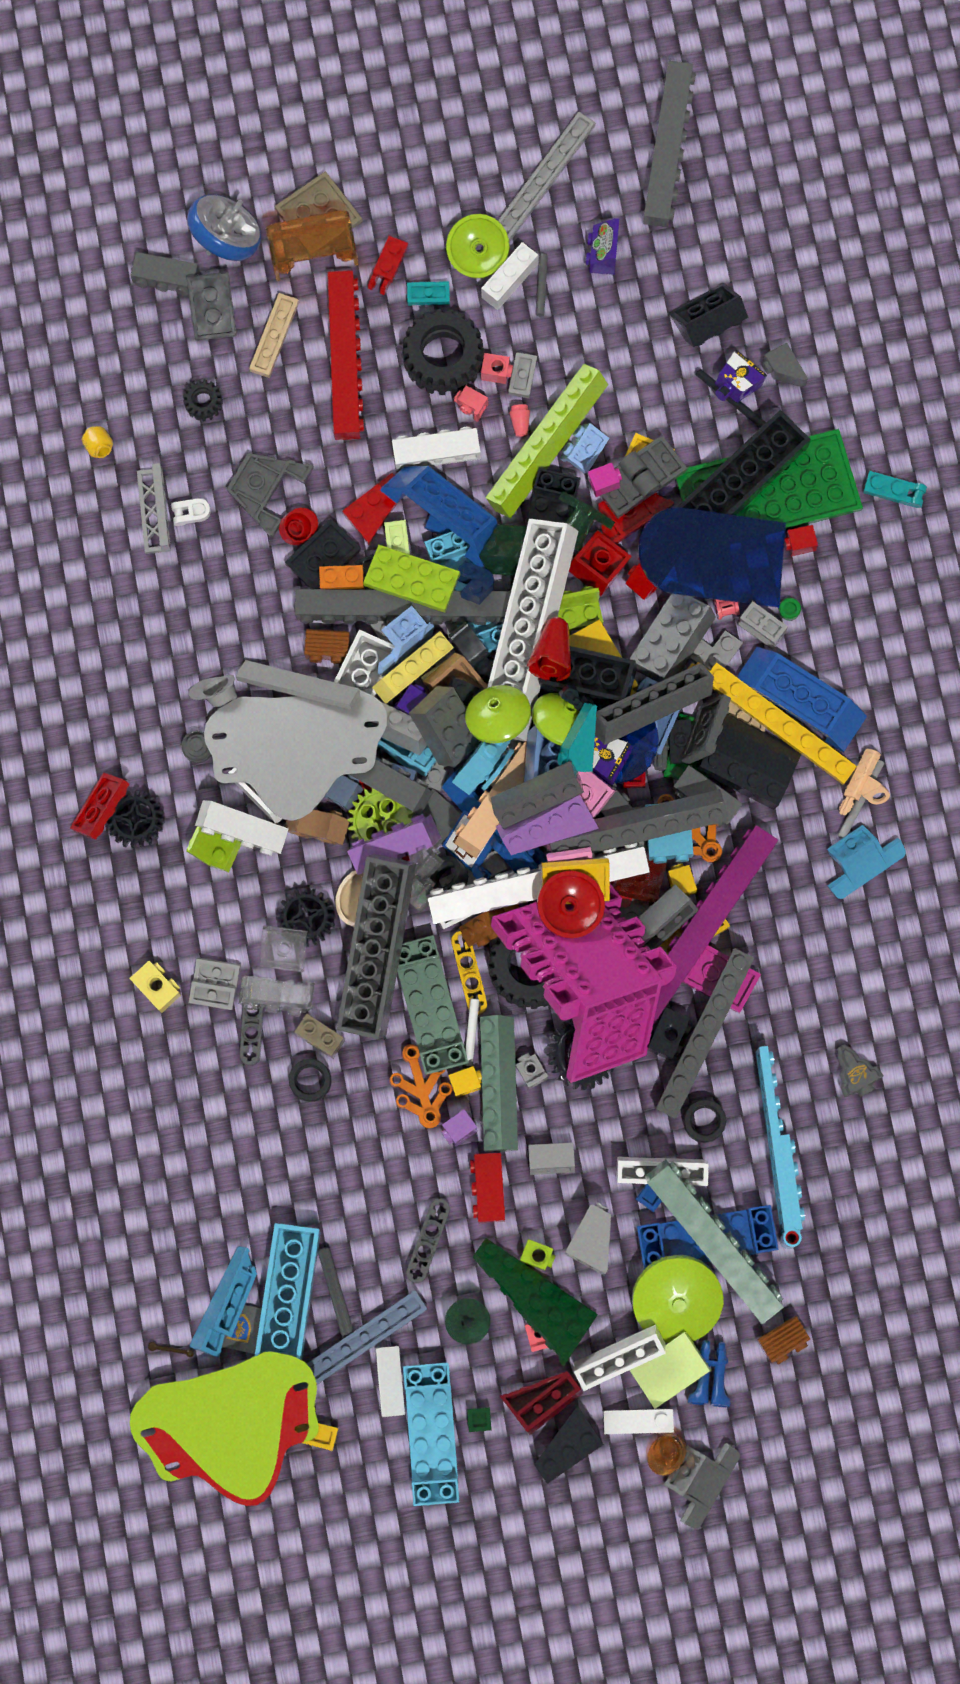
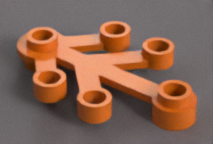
M663 794L659 797L657 804H661L664 801H673L674 798L669 794ZM716 825L707 826V840L700 834L701 827L692 829V840L699 845L693 847V855L701 856L703 860L710 863L719 860L722 855V848L716 842ZM707 849H714L715 854L708 855Z
M409 1044L402 1050V1058L410 1064L415 1085L404 1080L403 1076L399 1073L392 1074L389 1082L391 1086L399 1087L419 1098L422 1107L410 1102L409 1097L405 1094L399 1095L395 1103L398 1108H405L419 1116V1122L423 1127L434 1128L440 1123L441 1114L439 1109L445 1098L452 1092V1086L446 1082L442 1083L438 1087L439 1094L431 1105L429 1094L439 1076L445 1070L430 1074L426 1083H424L418 1062L420 1056L419 1049L416 1045ZM409 1049L414 1050L415 1056L410 1057L407 1051ZM395 1076L399 1077L400 1083H393L392 1078ZM447 1086L449 1092L443 1093L441 1087ZM399 1098H405L406 1105H400ZM426 1114H433L434 1120H427Z

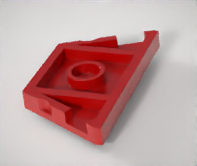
M656 492L617 519L603 500L598 504L602 534L615 544H618L673 507L674 502L657 495Z

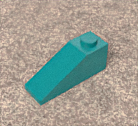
M584 703L561 746V752L558 754L559 766L571 761L577 772H593L597 705Z

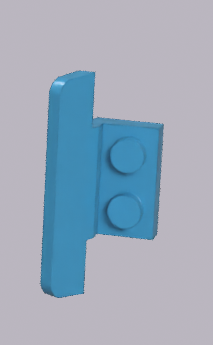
M863 825L827 849L829 855L841 866L844 872L841 877L827 886L836 898H845L902 859L906 854L902 841L896 838L882 848L877 838Z

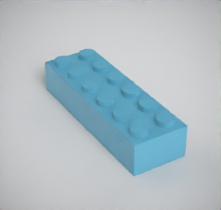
M275 1223L255 1356L271 1351L291 1355L302 1360L321 1235L320 1229Z

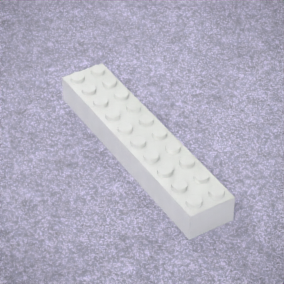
M529 519L489 679L488 688L497 685H508L519 689L528 698L531 706V717L526 728L513 738L514 740L527 742L528 731L532 723V708L538 699L540 691V678L529 672L527 662L547 621L558 617L578 536V530L567 523Z

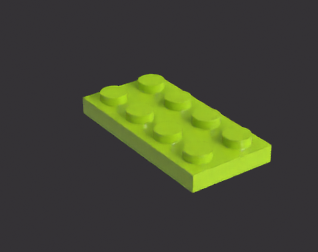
M378 545L363 584L366 587L445 613L460 577V571Z

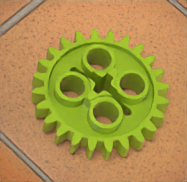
M372 788V792L368 789L364 790L365 796L357 795L360 802H352L356 808L355 810H349L353 814V818L347 819V821L353 823V826L349 827L348 830L355 831L351 838L359 840L364 838L365 841L373 839L371 835L374 829H377L378 832L384 830V833L392 831L391 827L395 823L403 822L404 825L411 823L412 815L416 813ZM392 802L393 810L388 812L387 806ZM372 807L373 815L368 818L367 811Z

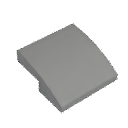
M198 957L196 959L194 979L191 984L189 1003L233 1010L241 964Z

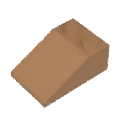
M458 653L452 654L423 680L430 691H433L437 686L448 687L452 676L483 690L488 688L465 657Z

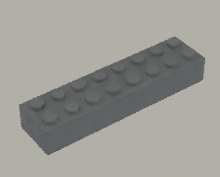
M379 854L366 856L336 1030L377 1040L387 1034L416 868L415 862Z

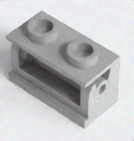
M753 601L740 617L738 624L772 650L785 635L788 628L787 625Z

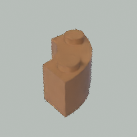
M312 810L303 818L294 821L286 820L285 827L288 828V833L303 838H315L323 843L343 845L349 821L342 817V813L330 810L329 813Z

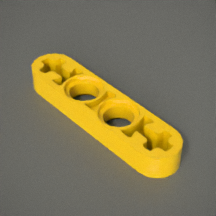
M458 931L452 936L451 942L467 1007L469 1010L470 999L473 998V996L468 998V994H476L481 991L482 995H477L480 1003H484L481 1006V1010L478 1011V1015H482L487 1009V1000L473 946L468 947L465 942V950L470 949L471 952L457 955V952H462L460 944H455L458 941V937L462 936L461 931ZM470 957L473 960V965L467 969L463 968L460 964L462 958ZM469 978H475L478 981L476 989L470 990L466 987V981Z

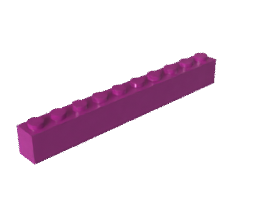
M756 825L753 830L748 829L742 838L745 841L741 848L737 846L730 856L733 859L729 866L724 864L718 873V876L721 878L717 884L711 883L706 891V894H708L706 900L698 902L696 905L698 911L693 919H688L683 924L681 929L684 932L680 938L675 936L670 943L671 951L668 956L677 966L673 980L661 987L654 1024L776 846L778 839Z

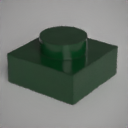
M490 1407L467 1409L469 1432L492 1431Z

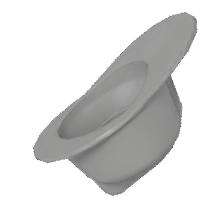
M225 675L204 679L193 685L188 695L194 700L206 699L214 707L226 705L237 698L233 686L235 677L234 675Z

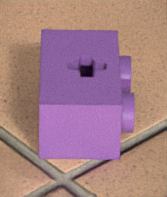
M465 1109L442 1124L444 1129L442 1131L443 1137L449 1145L454 1143L456 1147L478 1132L477 1126Z

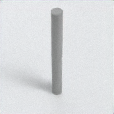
M878 760L870 777L875 780L877 779L884 765L883 761ZM862 795L859 801L856 800L854 802L853 808H851L838 834L842 839L848 835L866 800Z

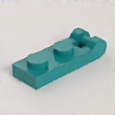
M869 471L863 493L911 507L922 508L923 494H926L927 486ZM908 491L914 492V497L907 496Z

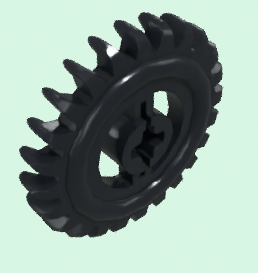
M572 1018L569 1020L570 1025L567 1022H562L564 1030L555 1028L558 1036H550L555 1043L547 1044V1047L552 1048L553 1052L546 1055L554 1058L548 1062V1065H556L552 1073L560 1072L557 1078L558 1081L565 1079L567 1076L572 1047L569 1050V1057L568 1049L573 1042L575 1033ZM614 1068L573 1082L572 1088L577 1089L581 1085V1090H586L587 1085H589L590 1089H594L595 1081L598 1085H602V1077L609 1079L607 1071L613 1072ZM566 1078L564 1085L569 1086L571 1083Z

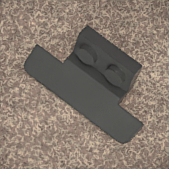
M725 1442L715 1461L687 1445L665 1482V1486L691 1501L680 1520L685 1525L694 1529L701 1526L736 1466L740 1453L730 1444Z

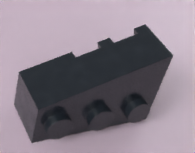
M578 1406L534 1464L547 1484L604 1445Z

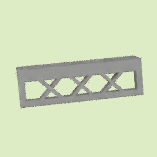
M157 463L152 464V469L137 471L145 554L171 551L164 475L161 464ZM153 475L154 483L148 488L143 484L142 476ZM150 493L155 497L156 501L152 508L145 504V499ZM152 514L157 517L158 521L154 529L147 525V519ZM155 534L159 537L160 546L149 548V540Z

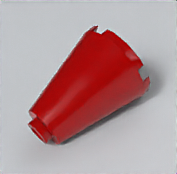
M554 617L547 621L528 659L527 667L529 666V672L538 678L549 680L550 677H557L556 681H561L570 676L569 625L563 618Z

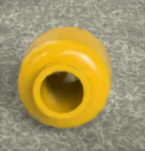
M101 426L89 427L81 439L88 454L94 458L106 457L113 447V440L107 430Z

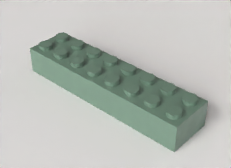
M665 1159L645 1175L648 1185L761 1324H764L784 1308L781 1303L783 1300L781 1293L774 1284L771 1286L767 1284L769 1280L759 1266L756 1269L753 1267L755 1263L745 1249L740 1251L738 1240L731 1232L726 1233L724 1231L726 1227L717 1214L714 1216L710 1214L712 1210L702 1196L699 1199L697 1198L695 1187L688 1179L684 1181L681 1178L683 1174L673 1161L669 1163Z

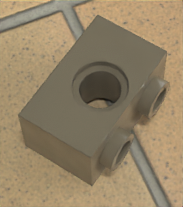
M308 1014L305 1015L295 1030V1034L332 1059H334L345 1042L344 1037Z

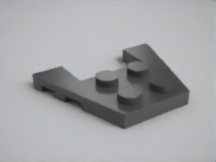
M247 453L227 487V492L273 538L279 529L282 519L265 511V507L285 474L305 484L314 466L308 463L301 464L291 460L283 461L273 457Z

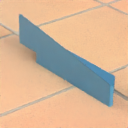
M237 1247L189 1345L190 1348L219 1358L224 1336L232 1337L257 1275L255 1266L251 1264L248 1248Z

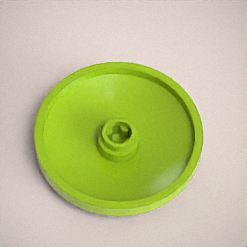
M672 1255L656 1260L643 1270L634 1285L632 1305L635 1317L643 1330L656 1324L665 1343H670L684 1332L688 1334L693 1342L706 1335L719 1320L723 1309V1291L716 1274L707 1264L694 1257Z

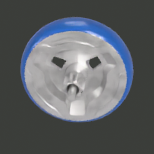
M212 194L199 197L190 206L187 215L189 230L196 241L207 250V255L212 253L226 260L241 261L250 258L258 250L261 243L260 227L250 212L242 206V200L235 202L227 197Z

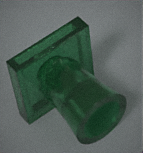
M565 492L561 493L559 500L574 509L566 523L578 530L575 550L580 551L594 521L610 530L614 526L615 522L592 506Z

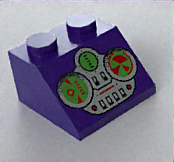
M618 218L593 225V233H588V245L591 246V253L587 252L586 265H590L589 273L615 275L619 228Z

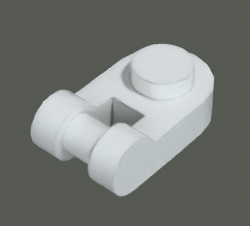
M204 499L178 501L171 504L172 511L175 514L173 518L174 526L202 522L209 518L211 514L209 503ZM189 509V515H183V510Z

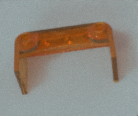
M340 210L274 223L266 227L276 281H281L279 273H289L294 268L295 262L336 255V258L341 259V261L346 262L353 259L354 265H359L348 211Z

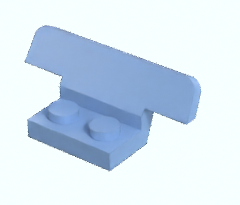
M413 606L409 607L381 630L395 646L392 653L378 664V674L382 677L387 675L432 637L434 625L430 624V622L427 624Z

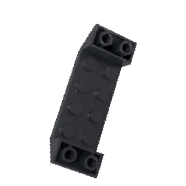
M539 468L534 485V494L507 590H512L529 519L567 523L570 525L581 478Z

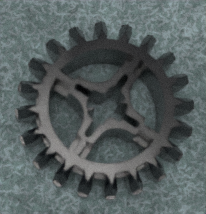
M135 790L134 796H132L130 791H127V798L123 797L120 799L121 801L115 807L114 814L108 819L110 823L106 827L107 829H113L109 834L111 837L116 836V843H120L123 840V847L126 848L130 843L131 848L135 849L136 843H139L140 848H144V841L151 845L152 841L150 838L152 836L155 839L159 838L155 832H163V828L158 824L165 823L163 818H159L165 813L163 810H158L161 804L160 802L154 803L156 800L154 796L148 799L147 792H144L140 797L139 790ZM140 804L151 809L152 817L141 814ZM132 805L128 813L121 814L127 806ZM137 814L140 821L133 824L131 818H134L133 816ZM118 822L129 825L131 835L123 833L119 829ZM151 824L147 831L138 835L141 827Z
M303 888L302 895L296 889L294 890L296 897L293 898L291 894H287V898L290 901H281L285 909L277 908V911L283 914L276 917L277 921L283 922L278 925V929H285L282 932L283 937L290 935L288 938L289 943L297 939L296 946L300 947L302 941H304L306 948L309 947V941L311 940L314 946H317V938H320L322 942L325 941L323 933L331 935V931L327 927H335V923L329 921L336 919V915L330 913L334 910V906H327L330 903L329 898L322 901L324 897L322 892L316 897L315 889H312L311 893L308 894L307 888ZM304 901L314 902L321 909H308ZM298 904V914L292 917L291 920H288L291 909ZM303 908L305 910V913L308 914V916L310 914L312 915L309 917L308 921L310 927H308L307 922H305L303 919ZM324 915L322 925L318 930L314 931L313 923L320 916ZM304 926L308 934H299L292 930L291 927Z

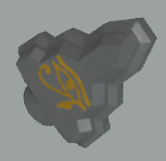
M845 1044L837 1048L838 1061L842 1067L840 1073L842 1085L840 1088L844 1097L846 1098L855 1093L862 1097L875 1090L876 1088L873 1083L884 1076L879 1068L872 1067L866 1059H860L857 1053Z

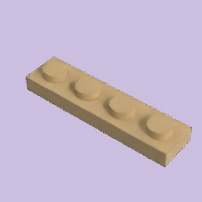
M281 293L278 294L250 365V372L270 378L299 305V299Z

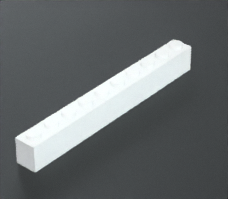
M633 843L625 845V848H612L604 850L600 854L592 853L593 859H609L610 882L650 872L645 848L642 844ZM541 864L538 865L539 868L530 870V867L518 869L517 873L508 875L507 872L495 875V879L491 880L479 878L474 880V884L466 886L465 883H458L452 885V889L445 891L443 888L431 890V894L426 895L433 924L538 899L542 888Z

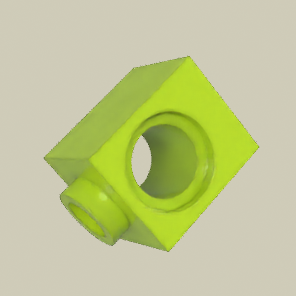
M528 1239L520 1261L545 1271L547 1267H552L556 1255L552 1254L553 1248ZM535 1250H542L545 1253V1259L542 1262L533 1260L532 1254Z

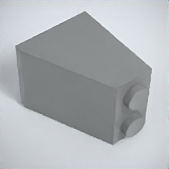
M596 1203V1205L591 1204L565 1251V1255L605 1276L608 1270L611 1214L607 1213L609 1210L607 1207Z

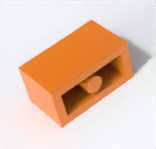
M363 565L319 567L320 589L365 590L363 584Z

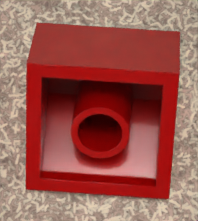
M597 530L574 557L570 564L569 572L588 587L599 588V595L602 596L632 556Z

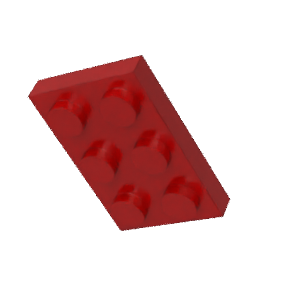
M103 773L70 829L96 840L104 831V826L108 819L114 814L118 802L125 796L130 783L124 779Z

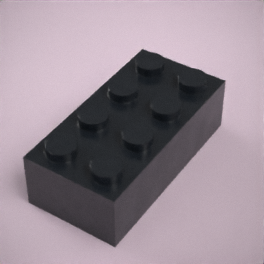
M570 646V676L561 681H556L557 677H550L549 680L540 678L539 681L543 691L559 693L566 684H570L577 688L580 695L586 694L596 703L612 705L630 696L637 665L635 660Z

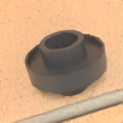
M192 731L183 738L181 744L182 752L190 762L203 763L212 756L205 743L204 732Z

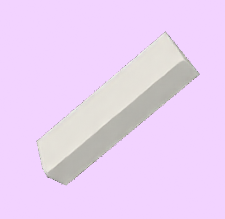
M399 1346L376 1348L382 1417L405 1415Z

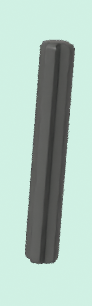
M323 1248L318 1251L319 1259L341 1335L347 1336L353 1333L352 1324L330 1249Z

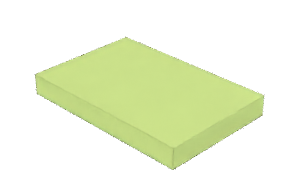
M686 1332L666 1345V1354L630 1370L654 1409H657L711 1371Z

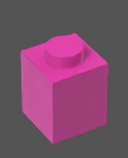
M612 463L588 471V479L595 497L620 488L622 476L618 468L614 469Z

